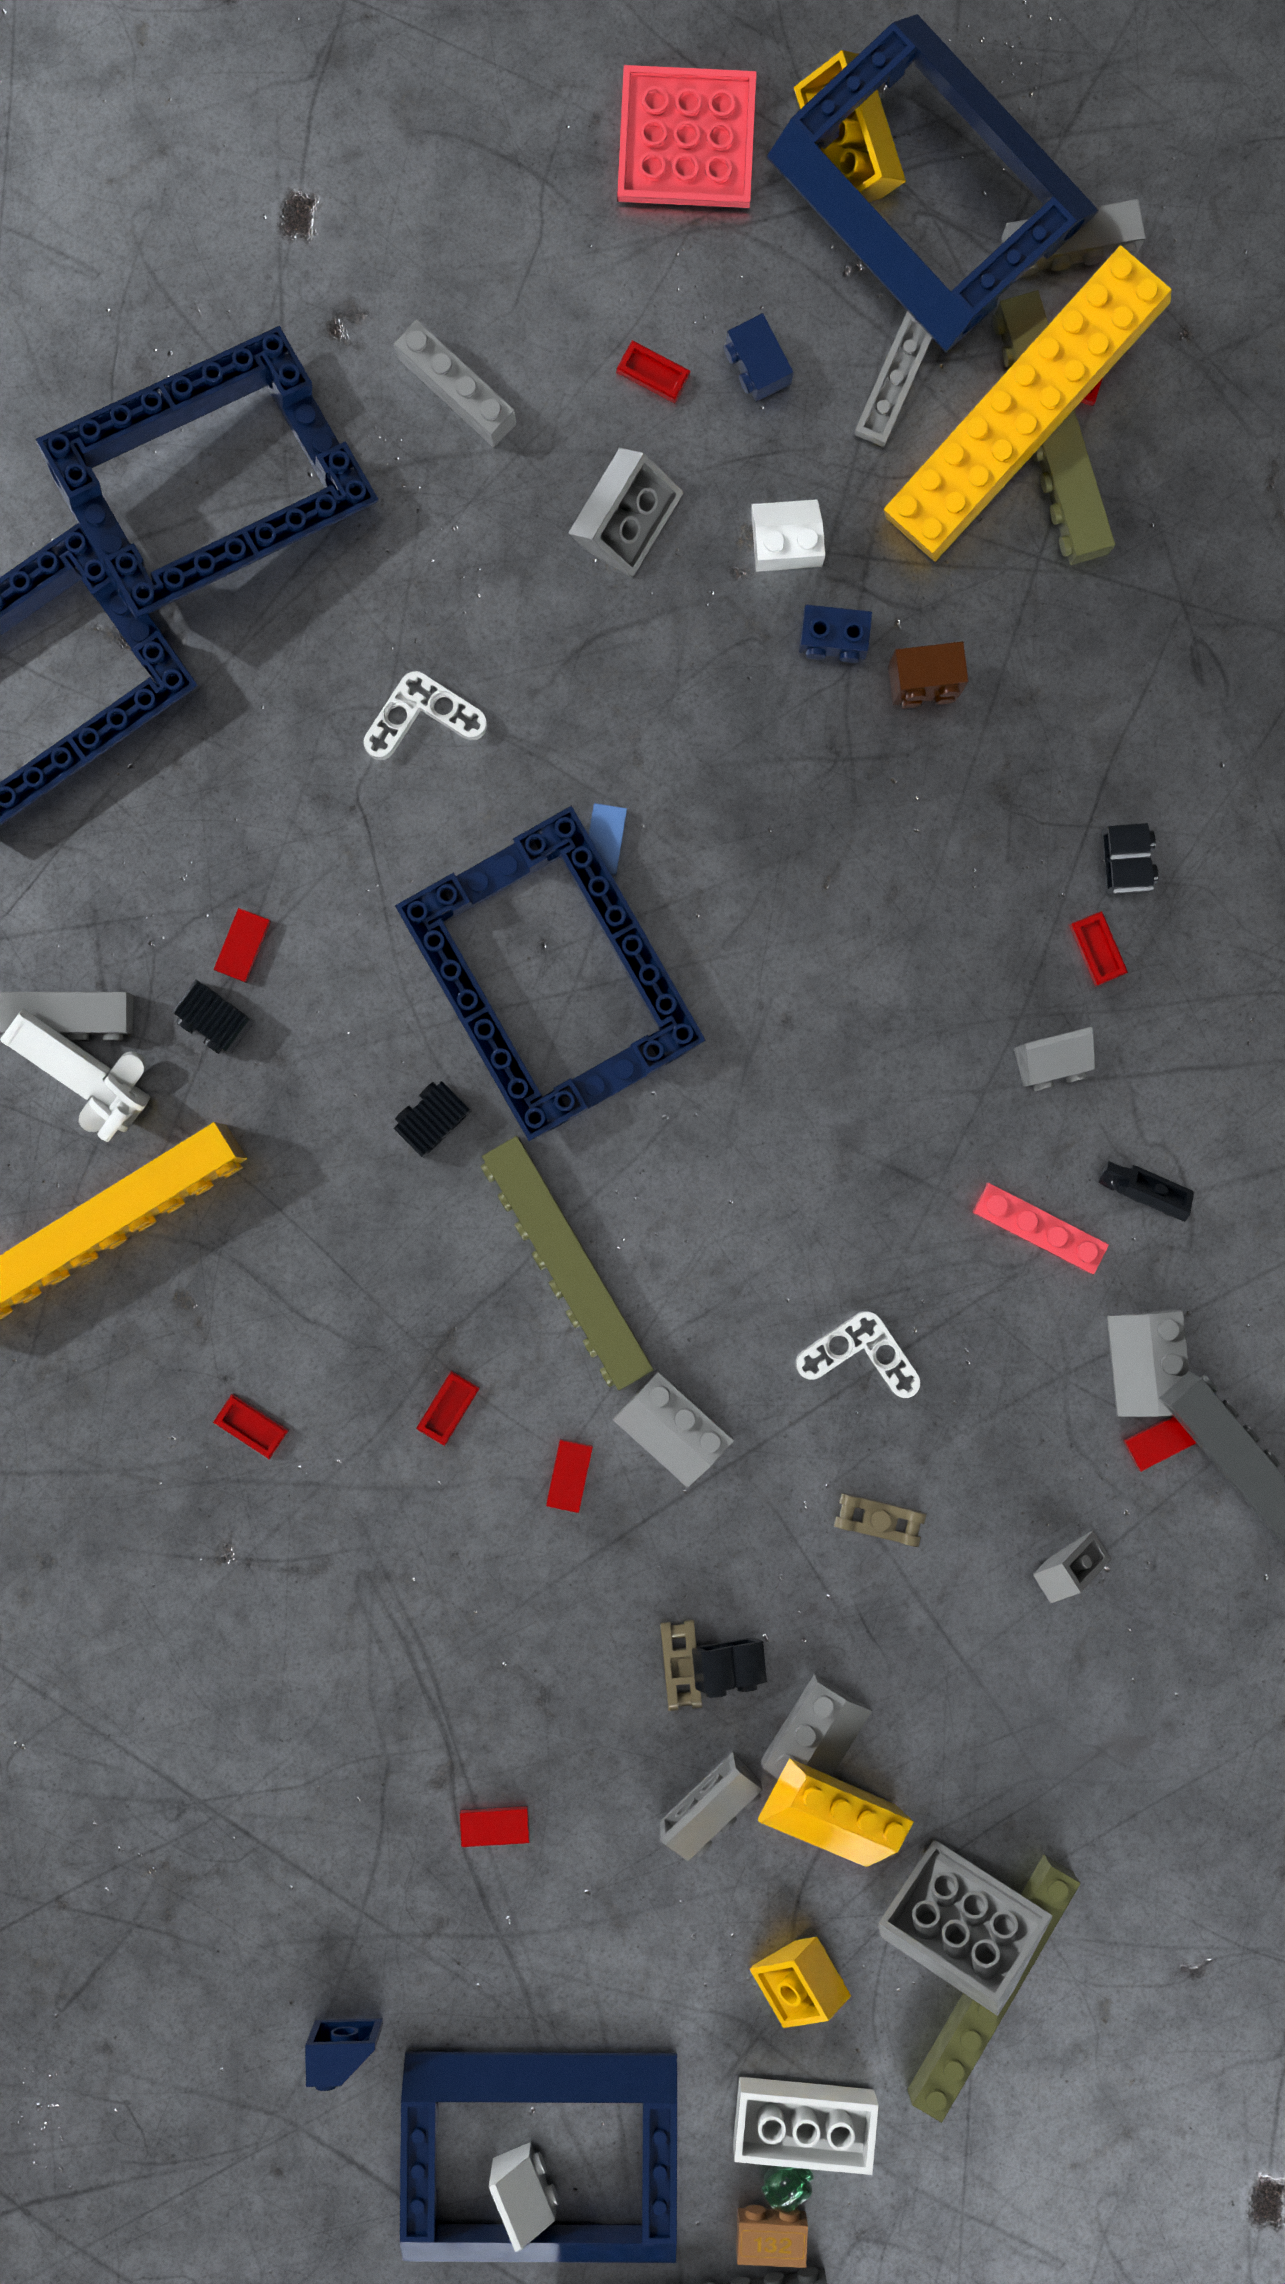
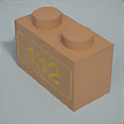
M760 2205L738 2208L736 2236L737 2265L806 2268L808 2238L806 2211H800L798 2208L791 2206L782 2207L780 2210L766 2209Z

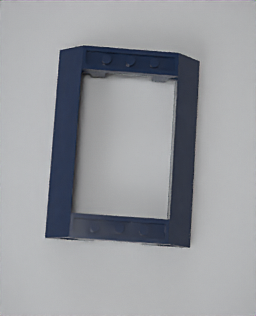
M918 14L895 21L889 25L790 119L767 155L768 160L946 353L997 307L998 297L1041 257L1050 258L1099 211ZM914 61L915 66L1043 204L1031 218L952 291L944 285L820 150L821 148L825 150L839 137V124L883 83L890 89L905 75V69Z
M280 326L36 438V443L56 486L122 602L136 619L379 501L346 441L341 444L339 443L313 398L312 382ZM267 387L324 489L150 572V579L145 569L144 560L135 544L129 543L103 497L100 483L92 468L259 389Z
M78 523L0 577V636L82 580L151 677L0 782V825L198 687L149 614L136 619L122 602Z
M572 805L513 838L514 843L461 874L456 876L453 872L395 905L528 1141L559 1127L675 1061L706 1041ZM561 858L659 1031L642 1037L630 1044V1047L576 1078L568 1079L554 1087V1090L542 1096L444 923Z
M405 2052L401 2094L400 2247L403 2261L676 2263L677 2053ZM439 2102L643 2103L642 2225H549L522 2250L515 2252L504 2224H438L435 2236L438 2213L436 2131L439 2122Z

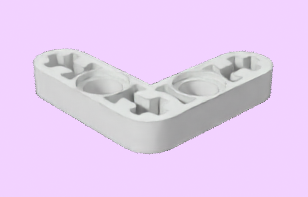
M418 671L410 672L401 679L366 733L364 747L373 759L385 760L389 758L404 738L420 711H423L467 740L480 739L486 733L487 721L484 714L478 708L425 674ZM418 681H422V689L430 695L432 689L437 690L430 696L427 706L423 704L427 700L422 694L416 692L413 696L410 695L411 690L408 687L410 682L416 684ZM442 697L449 698L453 702L452 711L446 715L438 714L434 709L436 701ZM461 706L465 708L461 711L462 716L469 720L478 717L477 723L480 726L478 730L472 728L469 732L466 731L465 722L457 717ZM396 707H401L407 712L406 720L400 725L392 724L388 719L390 711ZM457 717L456 723H452L451 721ZM384 723L391 731L397 734L393 737L389 732L384 740L387 748L385 750L379 748L377 751H373L375 746L372 740L374 738L378 740L382 738L385 730L380 726Z
M869 1311L857 1313L802 1350L796 1358L798 1373L806 1379L815 1380L863 1349L895 1395L901 1398H910L920 1388L918 1374L882 1320L876 1314ZM862 1318L868 1321L873 1319L875 1321V1324L872 1326L874 1332L871 1335L863 1332L856 1336L861 1342L855 1346L853 1338L845 1329L851 1326L852 1332H855L862 1326L860 1322ZM843 1336L847 1339L848 1349L844 1354L836 1355L831 1352L829 1343L833 1337ZM823 1345L825 1353L833 1361L827 1365L824 1358L816 1364L818 1368L816 1372L813 1373L809 1369L803 1371L802 1367L806 1364L804 1358L807 1355L812 1359L818 1357L822 1353L817 1348ZM890 1345L894 1349L895 1357L891 1363L882 1364L877 1360L876 1352L880 1346ZM901 1360L904 1366L898 1369L905 1377L912 1376L913 1378L909 1383L911 1389L908 1391L903 1388H896L899 1379L894 1372L889 1377L885 1373V1371L895 1368Z

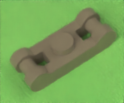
M841 1493L839 1503L842 1504L840 1515L835 1518L834 1527L919 1547L921 1537L918 1536L920 1525L925 1523L926 1513L852 1494ZM855 1508L864 1509L861 1521L853 1519ZM898 1518L908 1520L905 1532L896 1530Z
M694 1620L684 1621V1624L671 1625L670 1622L660 1623L668 1711L679 1710L678 1707L692 1706V1709L702 1708L701 1691L695 1689L692 1648L696 1647ZM685 1638L686 1647L673 1648L672 1639ZM690 1684V1692L677 1693L676 1685Z

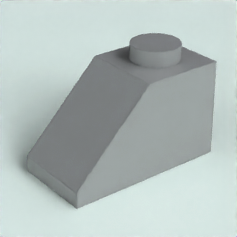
M1091 1531L1049 1557L1036 1570L1033 1576L1050 1603L1081 1593L1110 1562L1111 1557L1095 1532Z

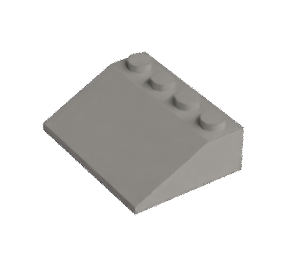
M934 1839L878 1925L881 1938L998 2016L1016 1988L1052 1919V1915Z

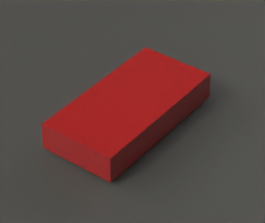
M633 340L630 342L616 368L617 374L674 404L691 372Z
M238 908L213 970L247 983L271 921Z
M1102 911L1069 925L1095 986L1128 973Z
M451 1370L416 1429L445 1446L480 1387Z
M234 1393L231 1394L213 1422L268 1459L272 1458L289 1432V1429Z
M1173 1415L1123 1440L1140 1472L1196 1444L1194 1439Z
M560 1439L546 1503L547 1507L579 1513L593 1448L592 1445Z
M528 1806L460 1810L461 1847L524 1844L530 1841Z

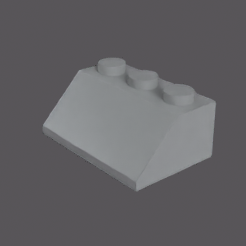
M619 448L568 534L589 553L628 576L634 577L684 491L645 453Z
M1172 1309L1107 1316L1117 1416L1160 1417L1172 1415L1159 1397L1189 1371L1183 1311Z
M658 1369L613 1418V1421L686 1487H689L708 1470L734 1441L733 1437Z
M814 1674L761 1759L763 1770L779 1779L789 1758L832 1776L872 1710Z
M732 1752L660 1821V1841L688 1861L694 1855L697 1857L701 1856L709 1849L712 1844L711 1839L719 1831L725 1833L734 1825L737 1820L735 1816L744 1807L748 1810L761 1798L760 1792L763 1790L761 1781Z

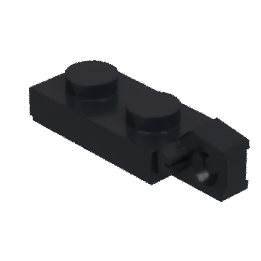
M1108 1161L1100 1173L1098 1183L1112 1191L1116 1190L1118 1193L1136 1202L1145 1204L1183 1222L1190 1216L1194 1196L1193 1190L1136 1165L1127 1168Z

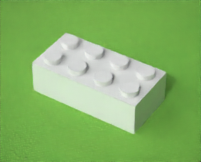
M739 2077L733 2137L734 2162L872 2175L879 2106L875 2090Z

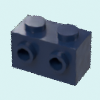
M763 313L727 331L726 345L723 346L724 352L730 364L736 363L740 370L739 380L746 394L751 393L757 402L792 384L794 372Z
M805 604L799 653H806L807 658L817 660L825 659L826 656L839 657L840 661L846 663H857L859 659L865 660L869 648L872 611Z

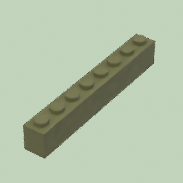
M1039 290L1001 300L995 315L992 316L994 331L996 335H1001L1003 340L1002 357L1005 366L1011 367L1049 325ZM1073 410L1032 455L1034 461H1039L1042 470L1040 474L1041 487L1044 493H1049L1052 503L1049 507L1051 520L1054 525L1058 524L1062 536L1059 537L1060 550L1064 557L1068 556L1070 566L1109 555L1115 546L1075 410Z
M515 1136L484 1154L482 1158L485 1163L480 1166L490 1183L496 1180L502 1190L497 1195L507 1212L513 1209L519 1220L514 1224L524 1241L530 1238L536 1251L531 1253L540 1270L547 1268L553 1280L548 1283L558 1300L562 1297L565 1298L570 1307L565 1312L574 1328L576 1329L581 1326L587 1338L582 1340L590 1356L593 1358L598 1355L604 1367L599 1371L607 1385L611 1387L615 1384L618 1391L654 1371L649 1359L520 1138Z
M1046 1855L1042 1856L1020 1895L1052 1915L1046 1931L1016 1988L998 2016L966 1994H962L907 2089L912 2106L939 2122H943L1081 1883L1073 1871Z

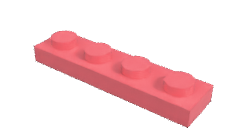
M987 1183L972 1212L1093 1275L1109 1244L990 1183Z

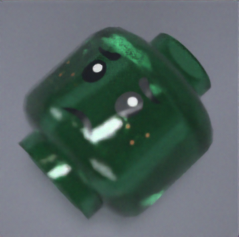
M773 2166L764 2173V2185L761 2188L767 2201L776 2211L781 2209L789 2213L812 2196L813 2191L810 2181L814 2179V2176L810 2169Z

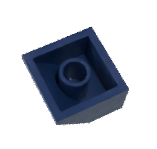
M383 2018L315 2020L305 2044L306 2087H315L319 2091H330L335 2089L336 2086H342L375 2051L383 2026Z

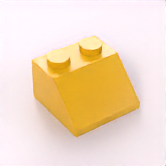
M817 1936L795 1940L755 1963L750 1968L752 1975L783 2028L829 2021L851 1997L842 1977L838 1974L826 1953V1949Z

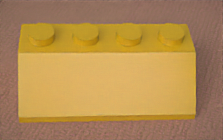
M841 50L794 86L800 109L859 54ZM876 90L839 124V137L825 150L823 148L820 149L868 202L882 199L906 182L878 90Z
M789 1758L757 1819L762 1824L865 1867L897 1853L914 1823L896 1804Z

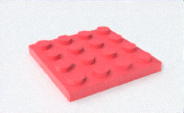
M624 65L617 202L750 208L756 71Z

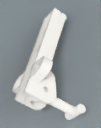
M24 1008L18 1013L0 1038L3 1044L18 1052L86 1100L89 1099L80 1112V1126L88 1132L99 1131L97 1135L106 1142L111 1140L117 1130L126 1132L151 1098V1096L135 1086L146 1068L144 1057L137 1052L129 1051L124 1053L114 1067L110 1069Z

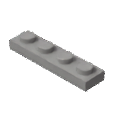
M908 311L854 431V435L881 447H885L932 340V337Z

